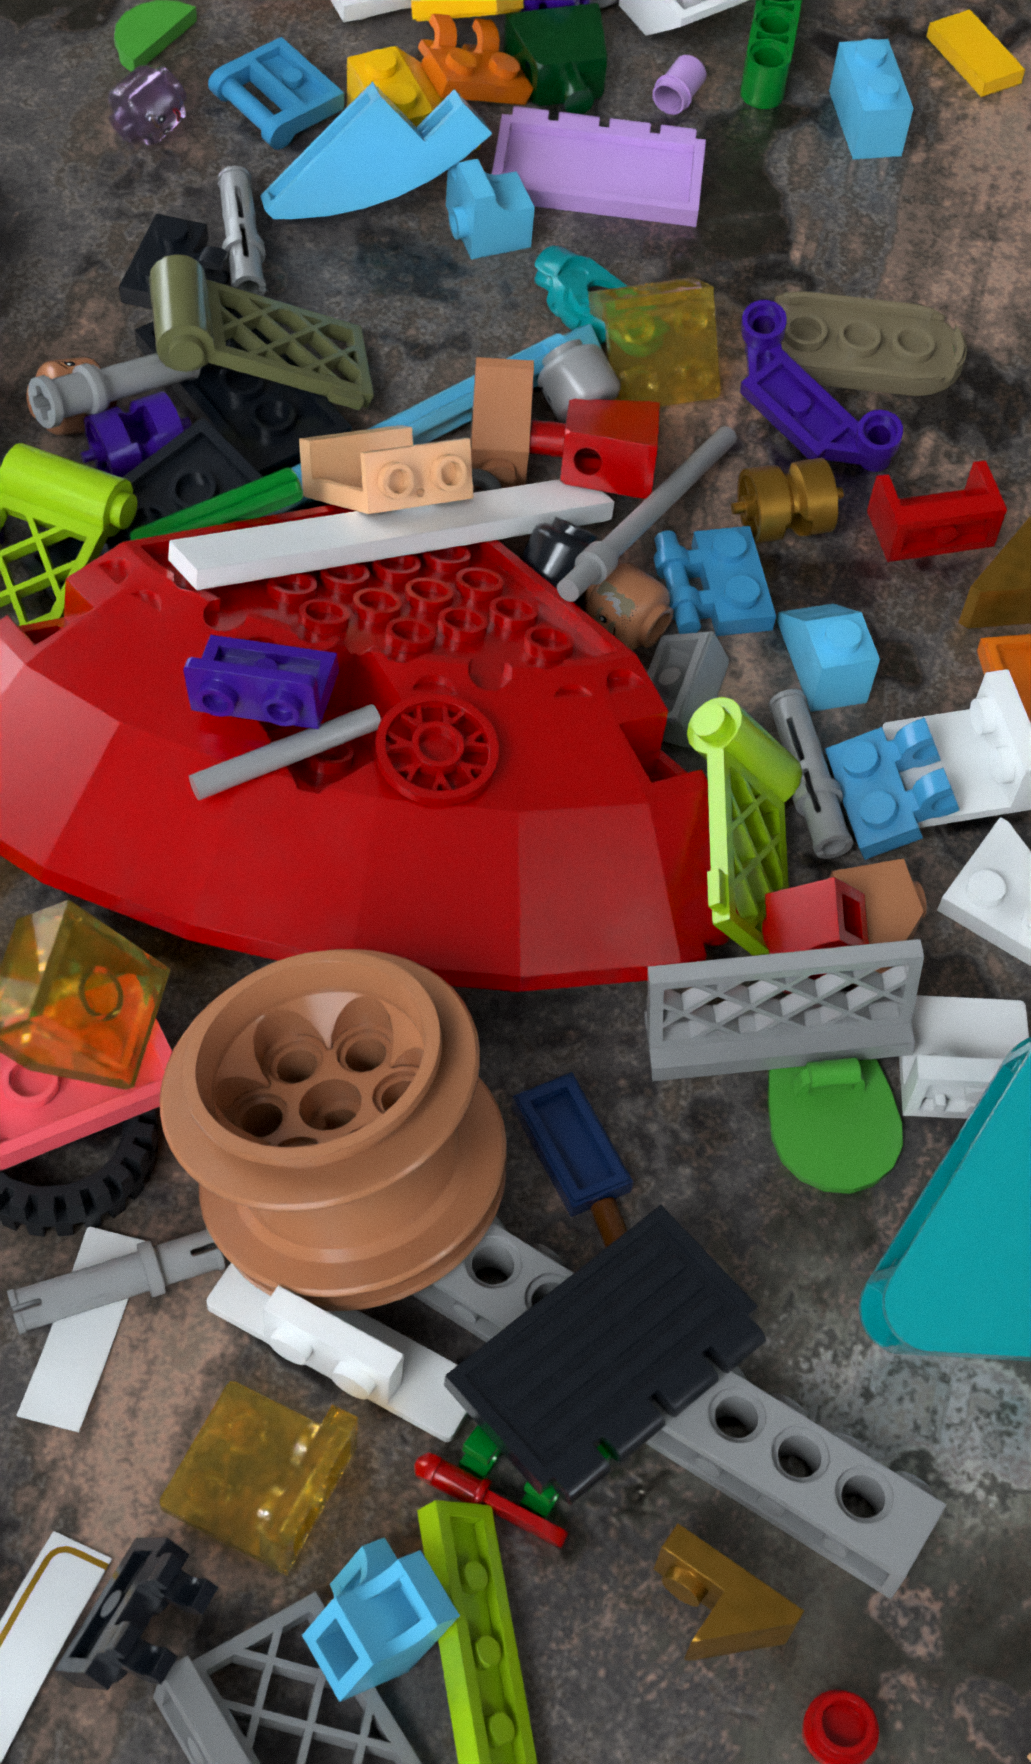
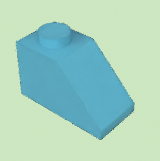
M834 603L778 612L776 620L803 693L806 695L810 712L867 703L880 658L862 612Z

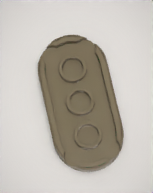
M792 291L775 296L774 302L784 309L787 316L785 337L781 342L782 349L821 386L908 396H925L947 389L961 374L967 354V343L964 334L956 324L953 330L949 324L944 322L945 315L933 308L912 303L808 291Z

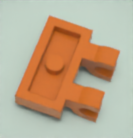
M432 14L429 23L434 30V40L421 39L418 49L424 56L420 65L440 98H446L455 89L465 100L517 105L527 104L534 88L520 68L519 62L509 54L498 52L500 38L493 20L475 18L472 28L477 35V45L464 44L462 48H456L457 29L451 16Z

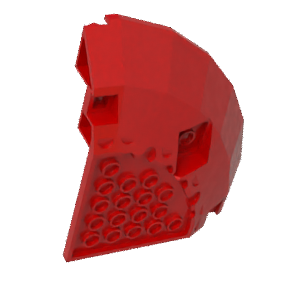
M326 505L122 542L66 578L64 617L17 626L8 615L0 619V856L43 884L181 938L279 961L295 955L335 949L380 951L412 960L430 969L443 978L450 986L512 992L648 981V966L705 961L707 954L704 944L718 946L729 941V937L712 924V909L708 906L707 871H711L708 779L702 769L688 773L661 750L669 711L637 654L574 602L564 600L552 584L498 540L196 590L168 560L170 540L355 511L336 505ZM210 635L337 653L339 673L321 723L370 704L376 707L382 720L391 707L410 696L423 693L452 695L474 705L491 722L499 742V758L495 773L489 784L478 795L465 802L449 806H430L415 802L392 788L380 773L374 753L376 730L198 800L190 785L189 775L309 728L279 726L266 721L233 716L220 717L206 712L193 711L190 707L183 672L184 666L189 657L202 658ZM421 709L424 723L431 721L442 722L441 709ZM414 711L407 714L410 717L415 718ZM448 711L449 717H454L457 714L452 711ZM466 718L455 726L463 739L478 730ZM398 720L389 730L408 741L412 740L414 731ZM483 737L476 741L480 743H485ZM386 741V746L393 745L390 742ZM463 752L462 761L486 766L487 754ZM409 754L388 756L394 768L412 763ZM455 771L445 776L452 789L467 785L462 776ZM419 772L412 783L426 789H432L435 779L434 776Z

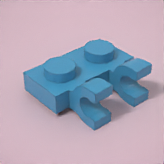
M925 717L902 727L894 739L890 741L887 740L883 728L880 727L825 748L835 780L839 782L843 794L842 801L864 860L923 839L918 825L919 822L960 811L944 767L922 776L915 782L913 789L906 791L900 772L941 761Z

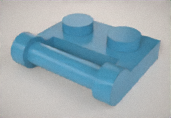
M282 37L217 68L211 74L208 81L209 90L221 101H230L261 130L262 139L274 150L283 149L292 141L296 133L344 109V92ZM251 82L282 111L274 115L242 85Z

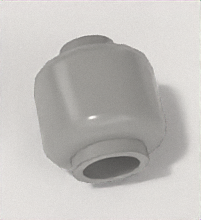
M574 339L553 349L542 360L544 368L539 374L538 385L555 417L563 423L567 421L569 400H615L619 395L621 389L620 381L603 350L595 344H583L580 339Z

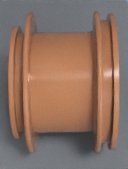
M335 949L295 955L271 963L247 975L210 1002L184 1031L166 1065L161 1083L160 1118L168 1145L179 1164L199 1183V1201L203 1219L218 1249L245 1279L269 1296H272L279 1285L325 1311L362 1310L382 1306L408 1297L441 1279L472 1252L491 1226L504 1193L507 1147L505 1126L496 1100L479 1077L480 1046L473 1018L464 1001L443 978L412 960L380 951Z

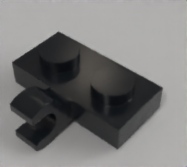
M156 213L119 285L121 303L152 309L149 284L150 271L157 261L166 256L176 254L186 255L197 260L204 268L207 280L227 285L230 279V272L221 270L227 260L228 251L216 246L206 247L209 241L207 224Z

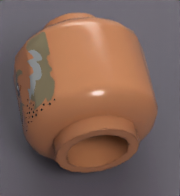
M630 562L618 564L617 568L602 583L592 584L586 592L585 599L588 602L585 612L631 650L642 645L646 648L654 645L665 633L673 617V609L669 607V590L662 583Z

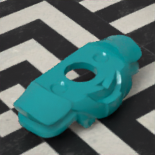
M557 245L546 247L539 254L535 261V267L538 269L534 278L535 284L549 292L547 304L551 312L560 317L562 323L570 330L591 324L600 345L610 338L626 354L634 357L645 356L661 347L662 335L670 327L659 316L650 302L590 257L575 254ZM594 286L606 287L612 290L617 298L610 301L599 300L593 297L588 292V289Z

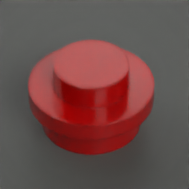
M836 1689L820 1694L810 1703L802 1721V1736L810 1754L821 1764H863L869 1759L877 1746L879 1724L872 1707L862 1697L851 1691Z

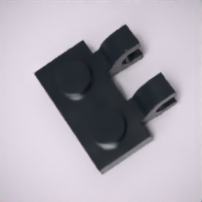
M135 1538L54 1671L75 1686L82 1688L109 1690L112 1683L120 1681L128 1672L144 1681L162 1684L178 1656L165 1647H156L140 1638L151 1618L162 1612L169 1604L191 1614L203 1615L218 1587L208 1579L195 1578L181 1570L190 1554L169 1538Z

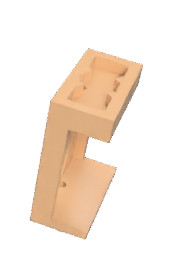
M397 425L299 439L303 497L366 514L473 498L471 445L469 438L413 445L412 427Z

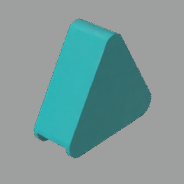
M1031 1037L1021 1041L1009 1051L862 1289L859 1299L861 1324L868 1337L885 1351L902 1355L1031 1362Z

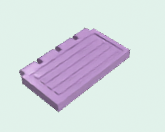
M520 106L513 107L512 115L502 114L492 175L517 171L535 207L696 227L706 140L696 139L697 129L661 124L660 134L650 133L651 123L610 118L609 127L599 126V116L559 112L558 121L549 120V110Z

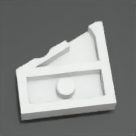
M1000 817L943 895L937 911L1031 966V851L1011 824Z

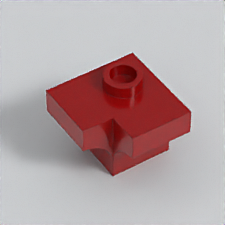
M836 877L765 894L766 917L762 923V935L769 949V954L869 944L865 894ZM827 973L814 974L807 978L816 980ZM787 990L782 991L783 993H785V994H787V995H789V994L792 993V992H789V991H787Z

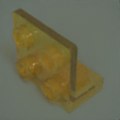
M691 277L588 292L590 314L605 322L608 361L621 384L619 395L615 400L660 402V406L713 399L720 396L714 289L712 285Z
M231 1381L225 1386L159 1499L160 1508L170 1516L288 1575L357 1449L358 1417L332 1404L322 1423L319 1424L235 1381Z

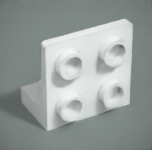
M1009 669L985 673L977 697L972 700L968 710L890 721L883 724L884 733L887 740L890 741L894 739L902 727L925 717L941 761L900 772L906 791L911 790L915 782L922 776L944 767L960 811L946 816L930 818L919 822V828L1031 810V723Z
M917 995L911 1022L915 1038L913 1055L899 1056L903 1116L968 1119L1009 1051L1021 1041L1029 1038L1025 1003L1021 1000Z

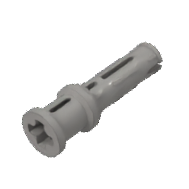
M157 353L100 369L93 364L85 363L75 366L71 374L50 379L45 375L32 378L28 387L29 402L37 421L46 429L60 426L63 419L81 413L86 415L101 413L108 408L109 402L181 381L197 379L201 368L188 372L175 371L165 366Z

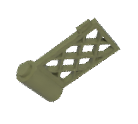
M186 255L166 256L157 261L151 269L149 284L156 350L159 359L165 366L175 371L188 372L198 370L207 363H211L328 397L329 402L360 411L361 407L368 408L374 397L361 326L207 280L204 268L200 263ZM223 306L235 309L243 317L237 319ZM276 322L286 324L295 333L290 335ZM257 328L272 343L266 345L250 330ZM327 337L346 342L347 348L341 350ZM233 338L248 352L226 346L225 340ZM308 343L324 358L318 360L302 345ZM285 353L300 367L288 364L279 355ZM336 368L351 382L340 379L331 370Z

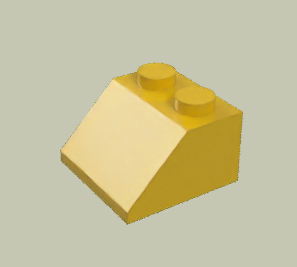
M397 46L376 49L371 52L347 57V107L374 82L417 127L445 98H440L421 67V62ZM480 144L477 148H475L473 151L480 150L481 144Z

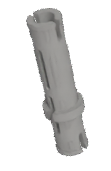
M228 166L218 174V186L221 193L222 216L226 235L222 249L228 251L225 263L230 267L231 287L263 296L266 292V283L263 278L262 263L265 260L266 251L264 241L257 232L256 213L250 181L252 180L251 174L242 166Z
M797 689L784 690L774 695L770 699L768 706L774 717L782 745L800 762L802 769L801 783L795 790L792 798L797 812L805 816L813 841L814 852L819 858H835L845 854L853 846L852 836L848 832L840 808L843 794L839 782L830 777L822 747L807 706L806 695Z
M206 1227L205 1230L156 1246H152L151 1241L148 1240L136 1244L137 1252L16 1290L14 1288L7 1290L13 1312L41 1303L39 1306L13 1314L19 1335L27 1333L26 1331L148 1291H150L152 1298L165 1294V1286L215 1270L226 1269L222 1252L217 1248L192 1256V1254L217 1247Z

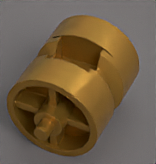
M824 458L792 462L789 473H783L781 468L776 465L747 468L740 472L737 487L738 502L731 503V512L733 515L740 514L742 526H750L755 544L783 539L788 528H791L798 536L832 532L836 527L838 499L843 498L844 492L842 487L836 488L833 472Z

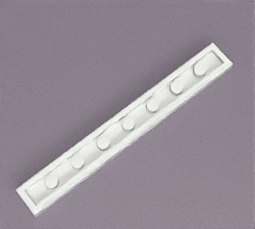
M558 479L473 493V498L373 514L354 511L170 540L168 560L196 590L528 535L540 523L552 524L555 516L577 526L605 522L612 519L615 501L602 491L565 485Z

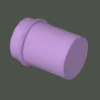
M682 55L677 58L665 75L658 78L652 92L654 103L661 111L675 115L688 108L692 97L706 80V69L702 62L694 56Z

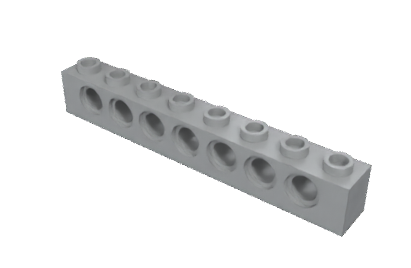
M495 1216L482 1240L459 1265L435 1283L412 1294V1296L483 1341L488 1342L574 1273L565 1268L562 1259L551 1249L538 1243L528 1245L507 1232L502 1221ZM484 1268H495L502 1271L508 1279L500 1284H487L479 1280L475 1273ZM707 1356L705 1359L715 1369L719 1381L675 1418L667 1414L655 1400L652 1402L663 1416L666 1425L645 1444L889 1599L893 1598L906 1578L947 1505L934 1497V1493L928 1484L917 1476L905 1471L894 1472L871 1458L868 1449L856 1438L843 1432H829L808 1419L805 1410L793 1399L780 1393L768 1394L747 1381L744 1373L738 1366L729 1373H725ZM721 1417L736 1418L747 1427L749 1435L743 1438L727 1436L718 1428L715 1420ZM785 1455L799 1457L809 1466L812 1475L805 1478L791 1476L782 1469L778 1458ZM855 1494L863 1497L872 1506L874 1517L860 1518L851 1514L844 1506L842 1496Z

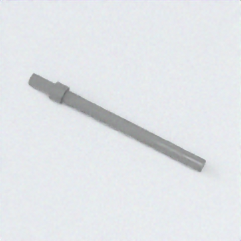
M720 427L602 541H595L589 544L576 557L575 567L558 583L557 591L564 600L573 602L592 584L602 583L617 568L618 558L736 443L737 437L735 432L730 427Z

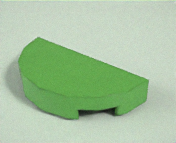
M156 0L139 4L125 12L116 23L114 34L115 47L119 53L121 65L135 75L197 22L196 7L180 1Z

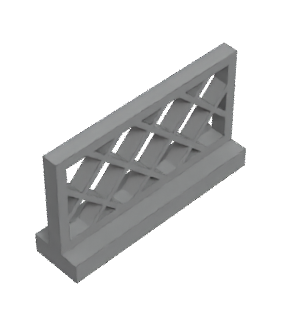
M921 939L648 966L647 1011L644 1012V1025L652 1082L806 1066L807 1062L854 1057L858 1058V1060L913 1055L915 1038L911 1022L924 961ZM892 967L882 974L876 972L879 968ZM827 973L816 980L807 978L814 974ZM759 980L749 987L741 985L745 981ZM852 983L859 985L851 991H839ZM692 987L689 990L683 992L682 994L669 990L676 988ZM784 990L792 992L784 998H773ZM716 997L725 999L723 1002L719 1004H706L709 1001L715 999Z
M316 1592L304 1597L193 1661L190 1660L188 1655L176 1661L163 1683L157 1684L153 1699L191 1764H260L252 1750L258 1725L302 1737L295 1764L306 1763L311 1739L354 1750L352 1764H362L364 1753L392 1760L395 1764L422 1763L375 1687L354 1696L363 1710L358 1734L315 1723L323 1688L332 1689L320 1667L314 1668L276 1657L281 1634L306 1620L311 1625L325 1609ZM270 1641L267 1655L253 1651ZM230 1663L262 1671L254 1706L222 1699L209 1675ZM271 1673L314 1685L306 1721L262 1709ZM235 1719L249 1723L246 1737L243 1735ZM371 1724L381 1740L368 1737Z

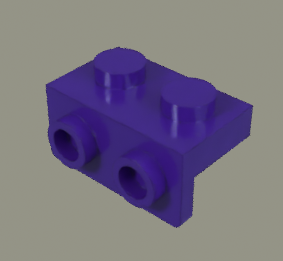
M210 635L202 658L189 657L183 672L190 707L193 711L206 712L220 717L233 716L266 721L279 726L319 729L339 673L337 653Z

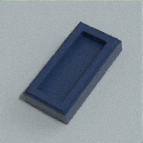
M573 1072L512 1097L511 1107L570 1217L590 1210L591 1206L599 1200L610 1197L616 1199L631 1192L633 1180Z

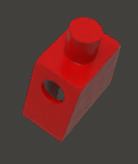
M604 399L569 400L566 423L532 420L529 454L562 458L560 481L565 485L646 499L652 493L658 449L660 402Z

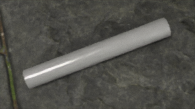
M373 704L367 705L321 723L319 729H306L189 775L190 785L198 800L204 799L374 732L378 729L381 722L380 715Z

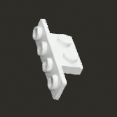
M230 1263L207 1298V1309L211 1313L266 1342L283 1358L295 1364H305L332 1379L346 1393L359 1399H368L444 1442L453 1440L468 1415L466 1410L444 1386L445 1375L455 1368L457 1364L358 1310L325 1311L279 1285L272 1296H269L245 1279L232 1263Z

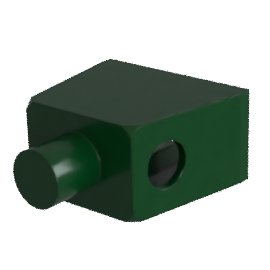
M590 3L505 14L503 53L513 56L519 62L520 68L534 88L529 97L532 103L538 106L563 103L568 113L583 114L593 106L594 99H599L604 94L607 49L599 4Z

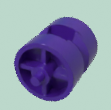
M160 391L131 401L128 412H124L115 406L101 413L85 416L84 428L89 450L81 452L80 455L84 464L94 461L97 469L123 477L189 428L192 423L189 417L180 419L169 396L165 392Z

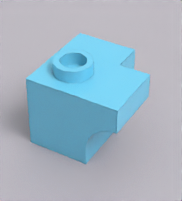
M478 159L457 162V164L447 170L446 208L449 212L451 232L456 240L462 239L471 260L531 247L535 207L517 171L499 175L488 174L484 172Z
M384 1537L361 1546L329 1584L334 1598L302 1636L336 1697L341 1702L408 1673L460 1615L422 1551L419 1550L397 1559Z

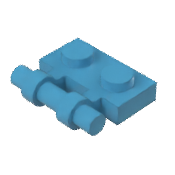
M750 526L694 531L691 545L692 550H686L684 546L679 545L674 531H662L655 536L654 542L657 552L654 554L653 560L656 572L660 578L665 580L666 587L670 592L669 607L673 609L672 619L676 621L680 634L697 633L701 629L699 619L711 618L716 636L773 630L776 613ZM700 577L703 590L698 591L695 587L690 586L688 578Z

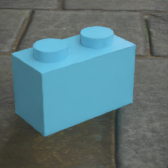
M865 39L862 41L839 42L829 92L852 159L902 156L913 105L889 40Z

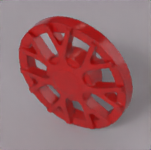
M423 693L403 699L388 710L377 729L374 753L380 773L388 784L401 795L415 802L430 806H449L473 798L489 784L495 773L499 758V742L489 719L471 703L448 694ZM421 709H441L442 722L431 721L424 723ZM414 711L415 718H412L407 714ZM448 711H452L457 714L454 717H449ZM466 718L478 730L463 739L455 726ZM397 720L414 731L411 741L405 740L389 731ZM482 737L485 743L476 742ZM386 741L390 742L393 745L386 746ZM463 752L487 754L486 766L462 761ZM409 754L412 763L394 768L388 756ZM455 771L462 776L467 785L452 789L445 776ZM419 772L434 776L435 779L432 789L417 786L412 781Z

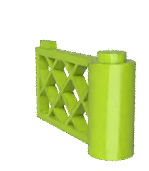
M24 443L15 444L8 451L0 467V531L8 515L27 521L33 537L5 549H2L0 544V571L7 588L0 592V608L12 603L20 623L19 626L64 617L65 583L61 587L60 582L97 559L108 537L115 536L121 529H126L130 526L138 505L137 497L133 494L131 482L122 477ZM39 526L49 530L41 533ZM68 537L84 542L76 560L54 568L47 546ZM39 551L46 572L15 585L8 563ZM52 586L56 601L50 613L29 621L21 599Z
M727 697L713 698L703 703L694 712L687 729L689 744L707 760L711 871H707L708 906L712 909V924L752 956L769 954V949L762 935V923L766 917L765 894L789 888L784 802L795 793V790L800 785L802 769L800 762L733 699Z

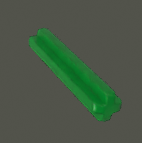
M284 468L136 528L130 533L131 540L259 518L301 501L303 490L293 469Z

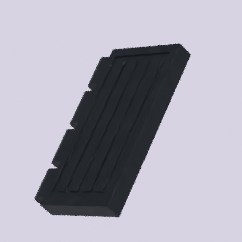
M659 1205L445 1375L444 1386L539 1495L552 1486L566 1503L572 1505L611 1472L609 1463L597 1449L600 1445L614 1460L622 1463L665 1427L666 1423L663 1416L652 1404L654 1400L671 1417H677L719 1381L715 1369L705 1359L707 1356L720 1370L729 1373L764 1344L766 1338L760 1327L752 1320L758 1308L756 1303L662 1205Z

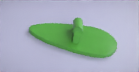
M854 1057L807 1062L806 1066L768 1070L767 1105L771 1139L781 1162L800 1181L824 1192L851 1194L874 1187L892 1172L903 1147L902 1121L891 1088L877 1059L858 1060V1058Z

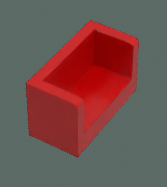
M986 460L973 462L964 490L899 499L889 474L877 475L867 507V513L887 562L994 547L1007 512L1006 505Z

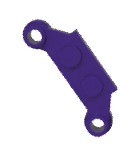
M758 300L748 305L743 312L741 335L745 341L748 377L741 381L740 394L808 459L824 458L829 461L859 464L871 472H879L886 469L901 445L903 436L901 420L890 411L873 410L865 414L858 422L782 349L781 342L785 337L787 323L784 309L778 303L771 300Z

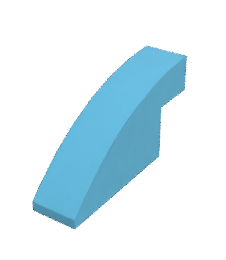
M372 82L260 195L265 212L273 219L327 217L365 209L399 197L433 180L464 159L485 141L492 132L481 116L455 89L416 127Z

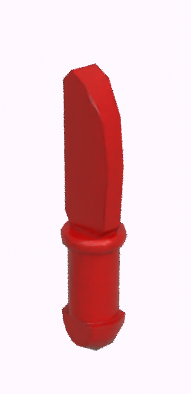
M429 1452L418 1457L414 1464L415 1476L426 1484L463 1503L489 1505L492 1507L494 1515L555 1547H562L568 1535L563 1528L490 1491L489 1489L492 1484L490 1479L484 1478L482 1480Z

